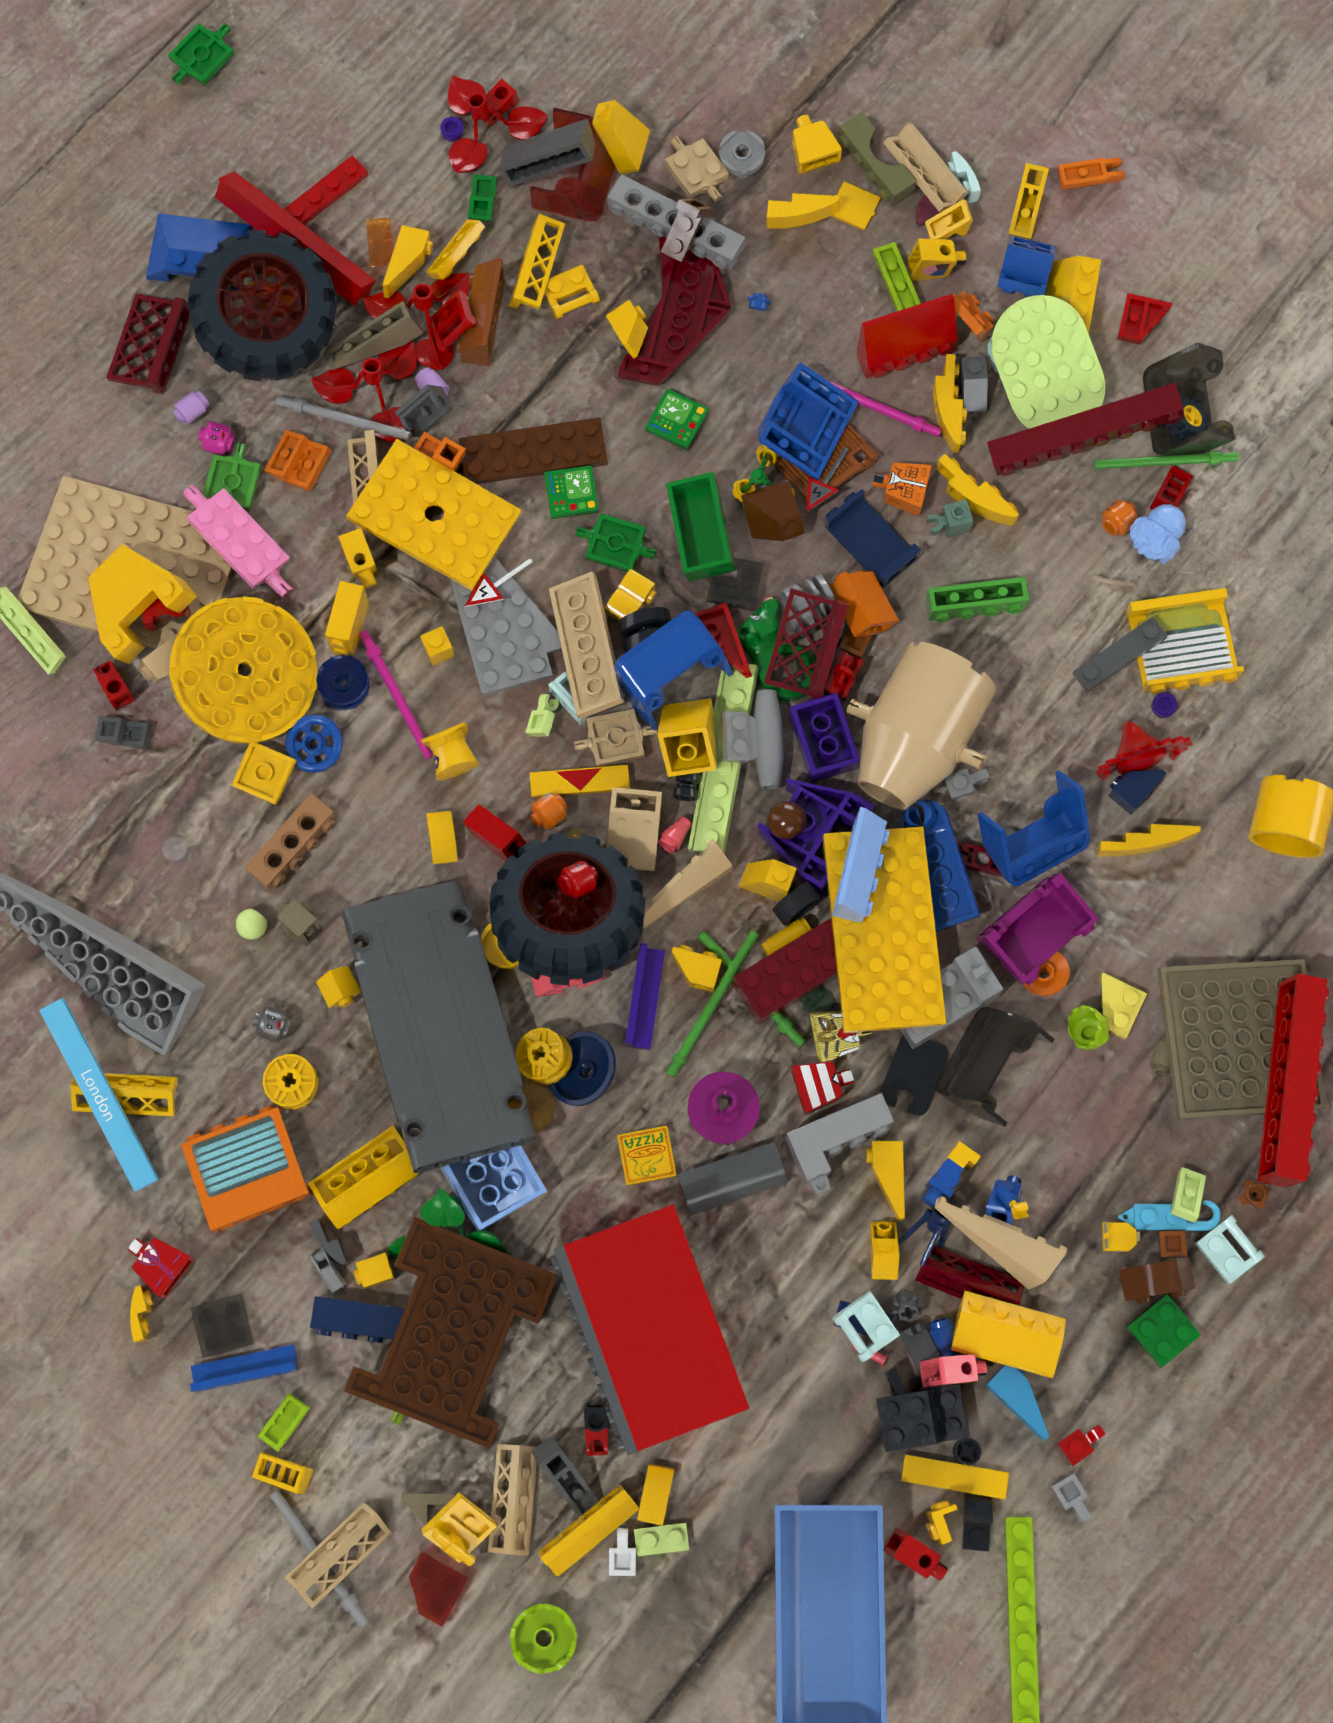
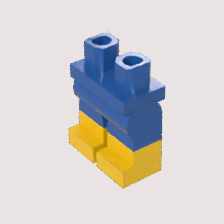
M959 1141L935 1175L926 1183L925 1187L929 1190L922 1198V1201L934 1209L936 1199L943 1196L948 1200L954 1192L952 1189L959 1182L961 1171L965 1166L971 1169L981 1156Z

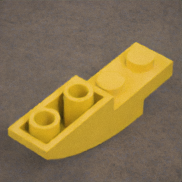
M946 354L943 376L936 375L933 383L934 409L938 425L942 428L941 433L953 453H959L960 446L965 445L966 431H962V423H966L967 409L963 408V399H957L958 386H954V379L959 376V364L955 363L956 355Z
M944 454L938 459L936 470L948 481L946 492L958 502L967 499L970 511L988 520L1009 526L1016 524L1019 517L1017 508L1011 502H1006L994 485L990 486L985 481L978 487L976 480L971 475H966L954 458H949Z

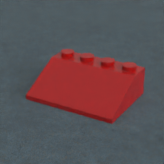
M953 293L863 322L861 324L856 354L866 379L870 377L879 378L888 371L894 369L900 371L907 368L910 364L916 362L924 363L930 360L931 357L937 355L946 356V354L952 353L957 343Z

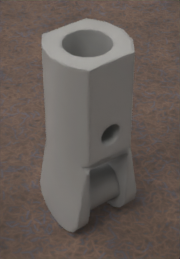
M322 1246L317 1253L313 1255L310 1253L308 1255L331 1294H335L347 1286L337 1267ZM327 1259L329 1265L321 1269L318 1263Z

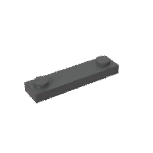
M1151 617L1074 670L1073 675L1088 693L1167 639L1168 635L1154 617Z

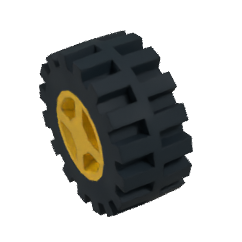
M1182 397L1180 399L1185 417L1181 418L1177 423L1166 424L1165 426L1167 429H1170L1169 433L1171 436L1174 435L1177 441L1181 440L1183 444H1190L1208 431V415L1204 414L1206 411L1204 408H1200L1201 404L1199 402L1195 403V399L1191 398L1189 400V397Z

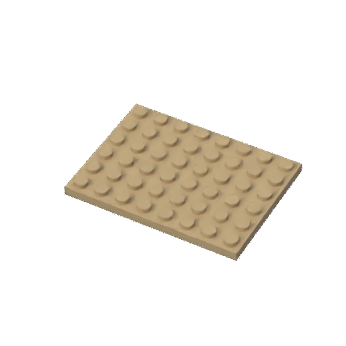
M63 476L17 600L29 614L99 633L88 577L121 544L172 572L188 584L197 595V598L188 605L191 611L190 617L205 605L223 599L233 568L187 521V516L193 511ZM141 614L129 627L144 646L157 649L177 634L185 622L181 624L173 621L157 623V630L147 631Z

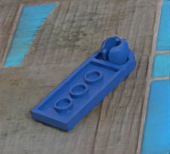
M917 800V804H912L902 813L900 828L923 827L935 931L939 932L981 917L947 810L935 801ZM918 805L923 809L925 815L924 822L922 821Z

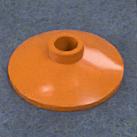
M1056 952L1039 967L1040 970L1037 972L1039 977L1030 985L1022 984L1029 992L1035 995H1054L1061 991L1069 980V964L1061 953ZM1042 973H1048L1049 977L1044 979L1041 978L1040 975Z

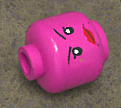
M210 421L206 427L201 426L198 440L202 441L201 446L204 451L223 456L226 451H231L235 434L232 433L230 426Z

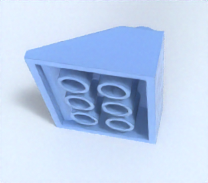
M521 1146L440 1168L476 1231L485 1230L547 1192Z

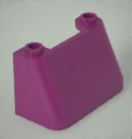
M1057 873L1040 881L975 939L1021 985L1025 983L1030 985L1039 977L1037 972L1043 963L1073 937L1080 934L1085 937L1095 929L1093 924L1099 919L1061 873Z

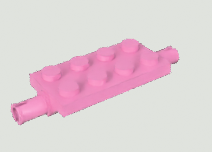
M194 484L190 486L191 490L187 488L183 492V496L196 508L195 511L187 516V521L252 589L264 583L265 585L268 584L281 599L286 597L285 594L288 596L293 591V588L279 575V570L289 562L290 557L224 488L210 499H207Z

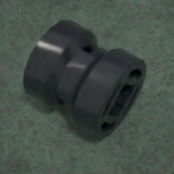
M693 773L675 776L677 787L674 788L673 797L682 801H696L698 798L696 786L700 782V774Z
M972 1438L960 1439L953 1446L954 1459L963 1465H972L981 1457L980 1444Z

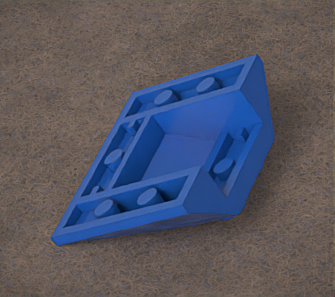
M158 213L146 279L170 282L171 274L195 277L197 272L196 266L206 252L212 253L218 248V242L231 235H235L236 238L247 236V231L251 230V225ZM242 275L232 280L225 289L240 290Z
M800 362L778 390L759 426L758 441L815 480H818L858 401Z

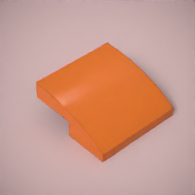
M285 430L264 471L284 482L311 492L332 450L328 446L309 441L305 435Z

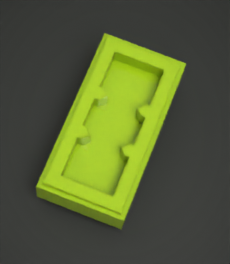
M288 1393L257 1437L277 1452H280L311 1408L291 1393Z

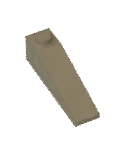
M402 301L324 352L331 369L335 370L401 347L421 335L423 331L415 314Z

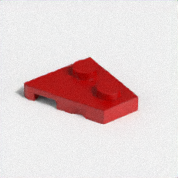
M1127 293L1117 340L1140 345L1170 311L1172 303Z

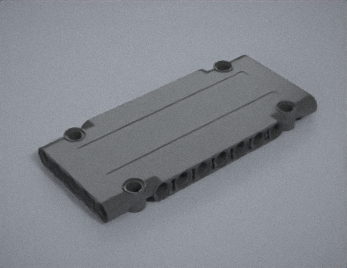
M450 881L352 906L343 910L342 917L354 956L353 962L396 1119L401 1126L413 1172L422 1173L534 1141L536 1135L526 1105V1097L522 1091L523 1084L480 937L477 929L473 926L471 911L468 908L461 882ZM457 916H462L466 918V920L462 923H458L454 921V918ZM360 941H365L368 943V945L365 948H359L356 946V944ZM511 1101H518L521 1107L511 1109L508 1107V1104ZM412 1128H418L421 1130V1134L417 1137H412L408 1135V1131Z

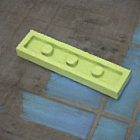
M7 587L0 588V619L48 675L56 673L66 656Z

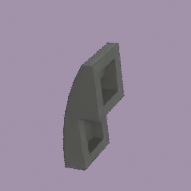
M99 716L94 740L112 745L148 749L152 725L144 722L125 721L122 718Z
M316 1219L309 1222L313 1234L323 1249L341 1265H350L341 1241L335 1239L329 1242L322 1221Z

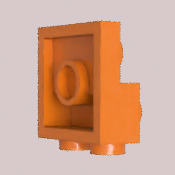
M962 291L958 296L953 293L955 312L982 343L993 333L995 327L992 324L995 320L987 310L984 313L980 311L977 307L980 302L972 293L967 295Z

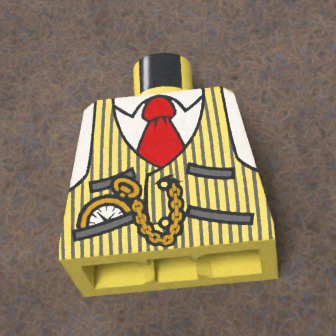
M841 1011L809 1012L817 1058L820 1062H827L859 1049L858 1036L872 1033V1031L844 1033Z

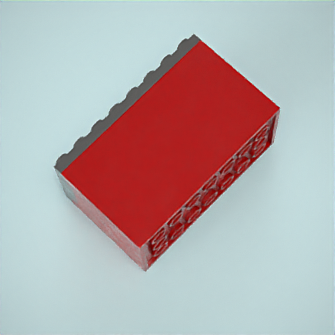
M674 1204L553 1249L555 1256H552L551 1260L558 1277L564 1278L560 1285L567 1302L572 1301L573 1306L569 1308L576 1327L581 1326L583 1332L578 1333L583 1349H585V1352L590 1351L592 1357L587 1360L592 1374H594V1377L599 1376L601 1383L597 1384L601 1399L603 1402L608 1401L609 1403L605 1405V1409L620 1452L626 1451L629 1456L750 1409Z

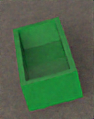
M709 472L666 483L683 574L687 580L693 582L736 571L719 484L714 473Z

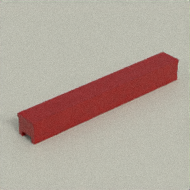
M235 171L219 178V185L215 194L217 200L256 230H266V235L275 237L283 233L297 239V245L303 249L310 248L322 260V267L326 273L330 274L335 291L347 301L356 305L359 299L370 295L373 284L376 282L374 278Z

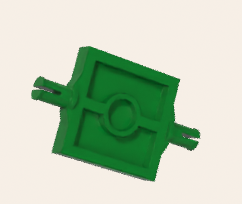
M198 23L168 54L169 59L180 68L171 77L174 83L179 85L186 76H189L205 86L232 58L234 50L223 41V38L231 31L226 23H223L216 32L207 30Z
M600 513L597 524L592 530L578 526L575 536L589 540L585 560L624 572H628L630 569L633 570L635 562L640 556L654 560L656 550L643 546V538L646 533L645 526Z

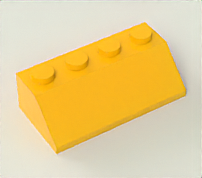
M1074 256L1054 261L1047 281L1045 295L1059 298L1071 305L1083 319L1089 334L1101 259Z
M392 1125L313 1179L308 1185L323 1211L338 1230L344 1225L349 1224L364 1211L371 1209L386 1196L394 1193L396 1189L413 1180L420 1173L413 1172L406 1144Z
M964 1291L957 1310L951 1350L967 1355L974 1354L975 1357L1053 1378L1064 1339L1066 1319Z

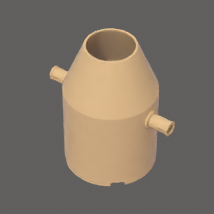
M913 642L908 644L875 706L870 707L856 699H852L850 703L853 706L849 704L847 708L848 714L865 720L858 786L873 799L898 810H906L953 772L957 763L964 762L981 770L983 768L981 763L985 764L987 758L985 754L967 748V744L996 693L994 682L985 672H982L980 675L971 668L973 663L943 647L926 642H919L918 646H913Z

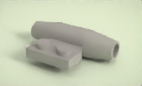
M766 689L757 691L754 717L746 712L724 711L721 713L723 761L746 763L755 759L761 789L775 790L781 787L784 764L783 720L777 692Z

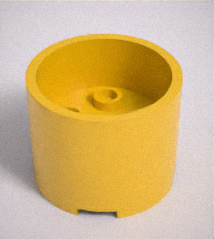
M1285 775L1264 777L1261 781L1248 839L1254 845L1264 850L1284 856L1297 858H1316L1322 856L1333 815V790L1322 783L1307 778L1301 781L1296 779L1286 780Z

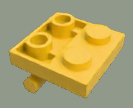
M458 1493L421 1530L427 1539L458 1563L462 1561L466 1565L472 1566L476 1558L470 1553L497 1525L495 1520L461 1493Z

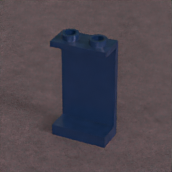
M861 489L857 493L852 492L849 494L841 507H834L828 512L825 528L867 572L873 571L880 586L885 588L919 559L921 549L915 543L909 547L864 500L865 491Z

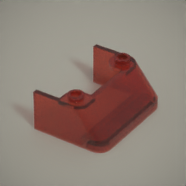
M559 108L553 109L554 129L585 119L588 120L594 136V154L592 161L581 164L577 179L572 177L561 178L556 183L554 191L531 186L532 209L589 222L596 221L602 216L616 166L592 125L593 117Z

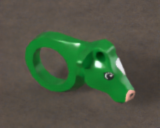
M770 597L766 598L760 608L750 615L746 622L736 631L742 648L750 656L753 665H757L759 668L757 679L763 690H775L778 700L781 701L799 700L805 697V694L764 684L780 626V613L782 611L780 601ZM789 642L779 646L778 650L780 656H791L795 653ZM793 643L797 651H800L801 649L805 648L803 646ZM809 650L800 654L806 666L816 661V658ZM812 667L811 669H809V672H810L811 675H812V672H813V668H814V667ZM806 675L805 680L799 687L808 689L810 682L808 675Z

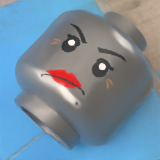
M265 1006L262 1012H256L252 1026L257 1027L256 1035L258 1037L278 1042L281 1038H286L291 1019H288L286 1011Z

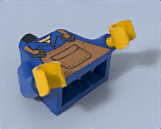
M1010 1175L1006 1181L997 1180L986 1206L987 1215L1018 1228L1021 1218L1029 1217L1027 1213L1028 1205L1026 1201L1024 1202L1022 1181L1019 1177Z

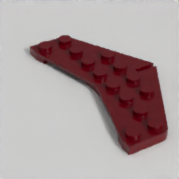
M664 236L659 237L662 297L646 323L648 330L638 356L633 359L630 353H627L621 362L618 378L654 386L663 384L730 314L731 304L719 267L705 257L700 258L696 256L691 250L688 251L684 262H680L662 253L661 250L666 241Z

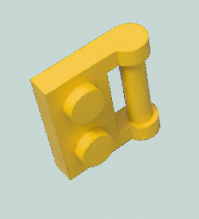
M583 264L549 278L544 292V296L556 319L562 318L563 314L591 302L593 304L600 302L599 295ZM585 291L587 292V294L578 297L574 300H571L569 302H566L562 305L558 304V302L573 297L577 294H580Z

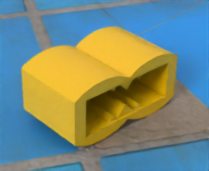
M630 569L605 606V614L619 621L622 617L641 610L646 603L650 605L657 594L654 591L655 583Z

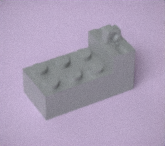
M976 946L958 956L952 964L940 970L946 1025L899 1029L912 1050L998 1000L1003 987Z
M882 1093L792 1130L786 1134L784 1140L804 1186L810 1184L815 1194L818 1195L831 1188L828 1180L831 1169L826 1157L830 1159L841 1154V1151L846 1146H850V1149L856 1148L864 1144V1141L867 1140L866 1138L872 1135L874 1139L888 1134L894 1120Z

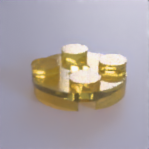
M524 1083L522 1091L526 1097V1105L527 1102H532L534 1106L537 1105V1110L533 1111V1115L530 1118L534 1132L538 1134L545 1130L555 1116V1102L544 1086L536 1083ZM511 1101L508 1107L518 1109L521 1107V1104L518 1101Z

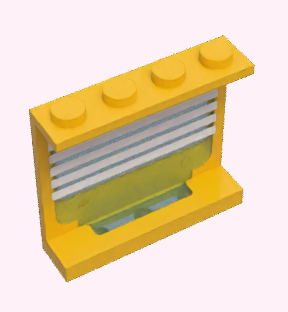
M1226 588L1130 602L1126 609L1130 631L1151 617H1154L1168 635L1167 639L1136 659L1143 693L1151 691V694H1159L1170 688L1185 690L1190 685L1199 684L1200 687H1206L1214 684L1216 681L1223 680V683H1231L1238 680L1244 672V667H1238L1224 606V602L1228 598Z

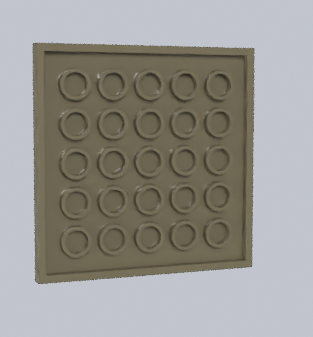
M1305 959L1158 968L1177 1120L1264 1114L1278 985L1280 982L1298 973L1307 975ZM1320 1072L1316 1084L1319 1094L1317 1101L1314 1103V1111L1326 1109L1322 1074Z

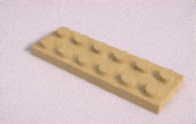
M592 571L549 588L576 716L582 719L624 703L621 683L615 672V656L595 573Z

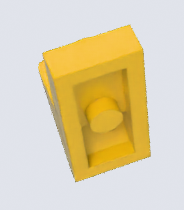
M963 199L925 221L930 239H947L955 233L962 237L966 236L973 219L967 202Z

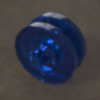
M338 655L331 657L318 670L316 682L320 695L325 703L334 709L344 711L354 709L361 705L369 695L370 682L367 671L362 663L352 656ZM345 680L347 684L342 686L340 681Z

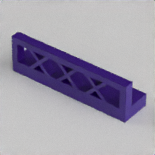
M640 943L625 1047L651 1050L665 950L648 948V944Z

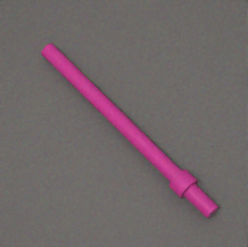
M830 382L857 400L858 404L912 426L911 429L915 431H924L938 438L940 437L942 428L925 422L926 419L920 416L913 417Z
M368 630L359 633V636L367 649L366 654L369 660L373 661L425 759L432 758L433 752L430 750V747L424 746L421 743V739L425 738L385 664L379 645H375Z

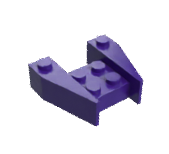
M787 779L786 790L793 794L789 802L798 804L806 812L808 821L805 831L793 839H781L776 837L768 827L759 822L757 825L758 834L783 863L797 868L795 877L802 884L810 882L820 895H823L828 887L826 864L824 860L817 857L823 846V834L831 833L838 821L852 829L860 807L874 813L875 805L851 792Z

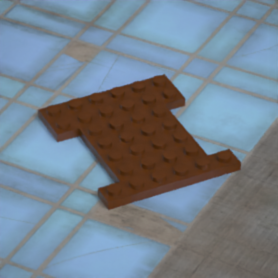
M413 1217L394 1266L417 1275V1278L378 1375L353 1366L343 1391L490 1448L500 1423L477 1415L476 1412L514 1315L539 1324L558 1275Z

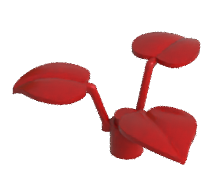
M452 76L448 88L449 106L458 115H466L471 111L474 129L473 141L469 138H461L456 140L450 147L449 160L453 171L457 173L471 172L485 162L488 149L485 144L477 143V121L487 118L489 112H492L506 126H510V135L517 140L536 136L547 122V114L533 107L520 106L509 112L508 121L493 108L492 104L488 105L485 98L486 93L481 84Z
M469 273L451 274L444 280L437 279L431 286L424 283L418 284L413 289V295H410V300L407 303L409 309L414 303L417 309L425 312L429 339L419 341L415 347V357L425 367L443 370L453 360V344L446 354L439 351L432 333L429 309L433 306V301L435 303L441 302L443 305L457 290H461L466 293V296H469ZM383 291L363 297L365 308L373 319L402 301L406 304L404 296L397 291L390 298H385Z
M410 341L401 347L383 352L377 359H366L362 364L363 371H359L356 382L354 375L349 370L337 368L312 377V384L323 399L334 404H341L351 400L353 396L352 389H357L362 378H364L366 383L376 386L383 411L382 413L375 414L371 421L406 430L399 416L395 413L400 407H393L387 411L380 382L383 379V375L390 374L394 379H404L415 372L417 359L415 357L414 342ZM375 432L376 438L394 443L396 439L403 440Z

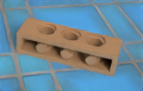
M311 793L244 868L270 892L274 887H280L285 881V875L290 869L294 870L299 866L302 861L301 857L307 850L311 851L316 847L319 842L318 838L322 833H327L332 829L336 819L334 812ZM307 821L315 822V826L311 830L303 829ZM290 840H299L295 848H287V843ZM281 858L282 862L278 867H270L272 859Z

